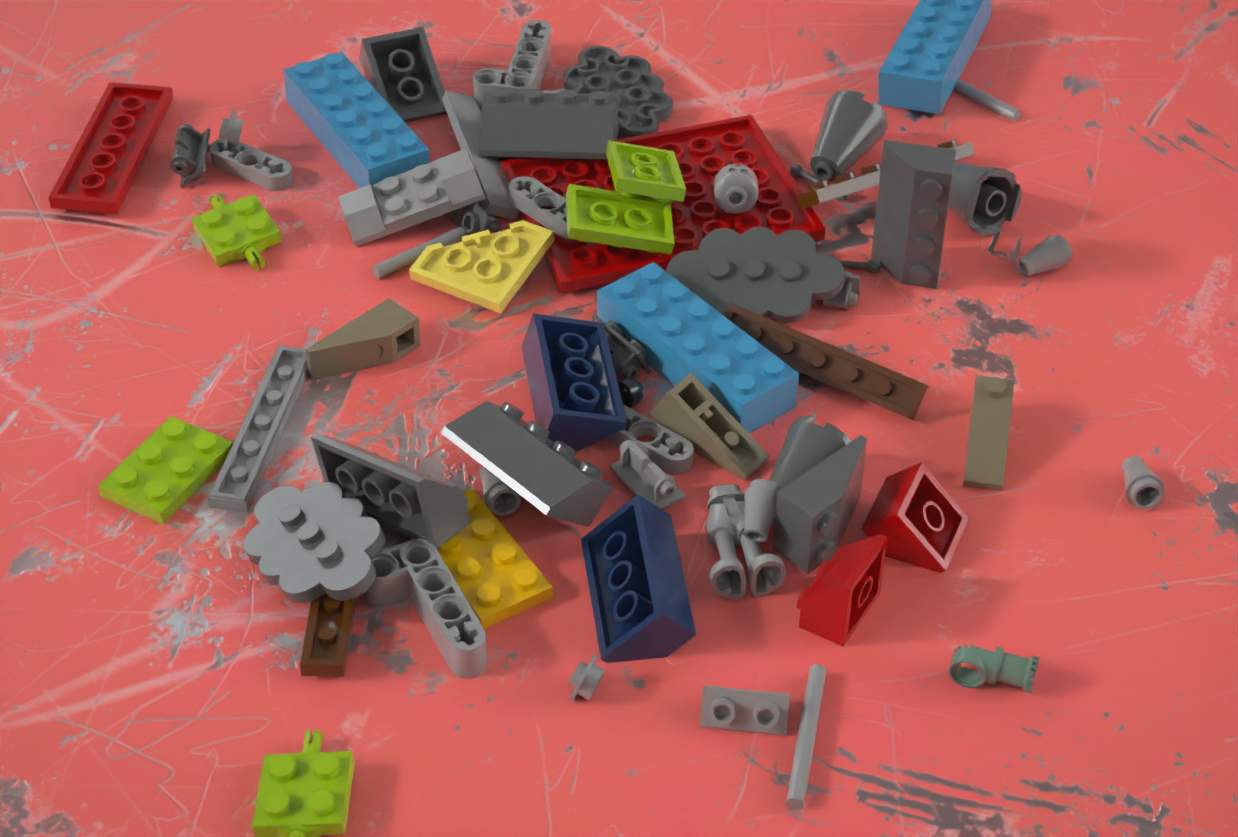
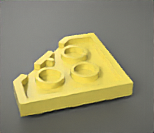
M522 220L509 224L510 229L490 234L489 230L466 235L462 237V242L442 247L441 242L429 245L409 269L410 278L413 281L501 314L555 241L554 233L552 230Z

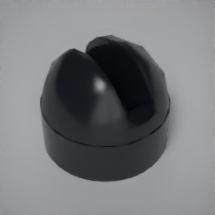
M624 378L617 381L623 405L629 408L637 406L643 399L642 384L634 378Z

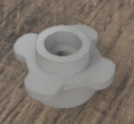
M232 110L230 119L223 118L219 137L225 139L223 149H227L228 143L237 146L239 143L244 120L234 117L235 110Z
M594 655L588 665L581 661L575 669L568 683L575 687L570 697L572 701L575 700L578 694L587 700L593 695L606 671L595 664L599 656Z

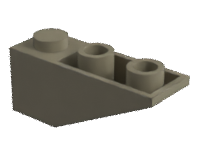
M388 298L306 349L309 378L315 380L396 362L421 346L419 318Z

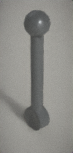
M796 164L790 168V174L793 177H802L812 183L822 181L803 171L800 165ZM849 194L836 199L840 202L848 198Z
M871 259L868 262L839 260L843 268L867 269L870 273H878L881 268V262L876 259Z

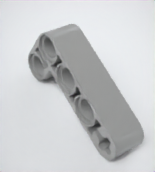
M532 20L524 24L508 70L481 69L474 73V97L481 111L487 91L491 92L500 88L508 89L510 92H525L531 89L540 90L551 58V25L548 22Z
M415 539L383 549L371 559L376 569V578L371 587L364 592L365 600L373 606L385 607L411 599L450 670L460 678L469 679L481 675L487 667L485 630L436 547L426 540Z

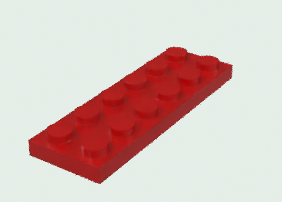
M109 82L48 197L50 207L67 211L117 214L173 100L172 87Z

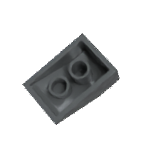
M423 27L362 39L359 59L365 78L404 122L447 114L442 101L445 91Z
M862 435L777 491L773 549L807 574L820 566L824 560L830 561L836 553L861 496L867 438Z

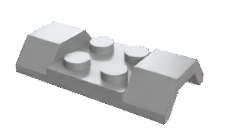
M467 148L437 159L434 162L419 165L410 171L387 177L378 183L370 184L339 196L342 212L356 247L485 199Z

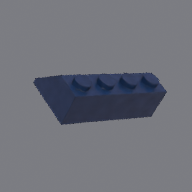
M533 313L521 348L536 423L550 432L547 438L554 443L556 440L561 441L578 452L624 429L627 420L604 323Z
M637 494L581 539L601 660L606 663L664 658L696 635L671 515Z

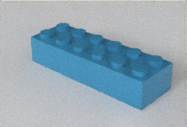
M919 0L879 70L878 104L941 114L955 87L956 80L961 76L991 18L992 0Z
M343 52L330 53L325 57L309 62H301L293 67L283 69L287 103L359 188L378 183L387 177L410 171L419 165L430 163L428 147Z
M654 262L597 290V316L605 323L609 320L613 321L625 335L623 338L628 342L632 339L636 340L647 352L648 355L644 359L650 367L674 386L692 373L749 434L796 407L799 373Z

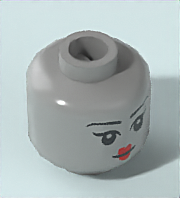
M737 163L729 164L717 173L714 180V196L721 209L731 214H741L750 210L756 204L759 192L757 177L753 170L746 165Z

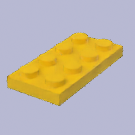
M473 489L463 492L467 498V508L471 523L437 548L482 627L484 629L552 599L553 586Z

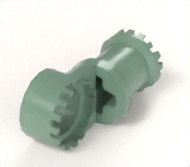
M965 644L963 648L959 646L955 649L948 672L951 679L963 687L975 688L983 685L984 682L995 685L999 681L1023 687L1024 692L1031 693L1039 657L1031 656L1026 658L1006 653L1001 647H996L994 652L982 649L981 647H974V645H970L969 648ZM960 663H970L979 669L976 671L970 669L969 671L966 670L967 667H962Z

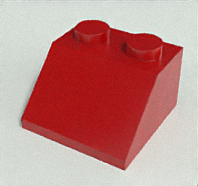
M921 462L885 478L861 529L868 538L879 534L887 537L885 557L942 573L947 571L969 517Z
M879 534L839 547L830 561L824 560L821 563L814 583L811 587L806 585L798 597L796 606L800 609L799 628L840 646L846 644L880 595L887 545L886 536Z

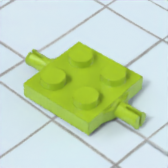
M216 194L217 199L212 195L209 203L213 206L214 210H208L201 215L191 218L194 230L217 266L220 267L232 261L247 259L254 270H259L258 265L262 269L266 261L260 253L270 246L283 242L280 230L255 194L240 198L230 204L226 203L221 194Z
M308 730L304 734L305 739L302 752L264 755L252 822L255 837H319L322 835L345 834L355 765L352 751L320 752L323 734L318 730H314L312 736L311 730Z

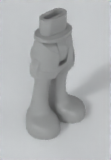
M736 484L712 487L709 491L710 498L707 504L709 517L705 524V529L709 541L717 546L720 560L712 566L709 573L713 589L720 596L732 600L741 599L745 595L747 587L746 576L742 564L737 560L735 550L737 545L742 547L745 556L752 594L755 597H762L775 591L786 578V567L780 557L769 553L762 554L759 542L750 541L744 537V493L740 491V487Z

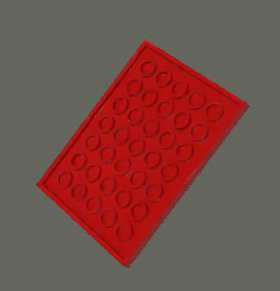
M751 114L616 140V142L669 150L675 153L686 186V193L683 202L673 200L671 203L675 242L671 255L650 253L645 250L626 247L618 248L594 242L569 240L554 233L555 241L543 257L562 294L601 285H609L652 262L667 272L668 264L674 256L685 251H699L702 239L715 229H732L740 235L754 227L768 228L776 235L785 231L799 230L804 231L812 237L814 242L825 240L826 228L811 206L800 209L797 195L803 194ZM522 157L501 161L502 170L509 183L517 177H531L565 199L569 184L615 191L607 159ZM738 163L746 165L755 173L758 181L759 195L756 204L750 210L741 214H731L721 209L715 201L714 180L717 173L723 167ZM545 206V207H541V208H542V209H554L555 207ZM521 211L525 221L546 228Z

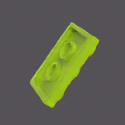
M608 141L606 156L615 191H619L623 196L637 198L639 195L653 197V199L662 203H672L673 200L684 201L686 186L674 151Z
M574 184L568 185L566 209L569 239L607 244L618 248L626 247L645 250L650 253L672 254L675 242L671 203L658 202L653 197L639 195L637 198L623 196L617 191Z
M170 416L98 485L100 497L164 524L224 464L233 442Z

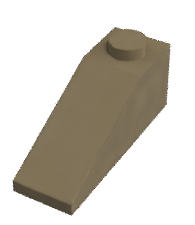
M692 373L667 392L650 411V414L660 425L688 439L693 444L694 452L743 480L770 457Z
M976 375L970 412L963 486L1002 491L1014 380Z

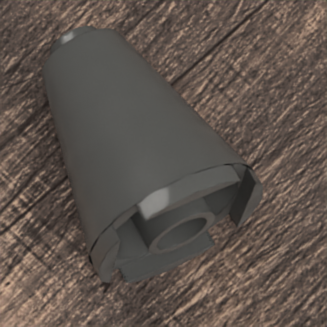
M843 90L833 94L826 103L810 161V167L816 177L821 180L835 181V176L844 174L884 136L888 127V121L885 112L878 103L874 101L871 105L863 99L864 94L857 91Z
M955 163L949 208L974 232L985 236L997 234L1003 230L999 227L1006 220L1011 222L1015 217L1021 201V186L1016 183L1015 174L1006 169Z
M799 417L789 428L770 480L783 488L850 443L849 437L828 422L822 427L813 423L816 419L815 417Z

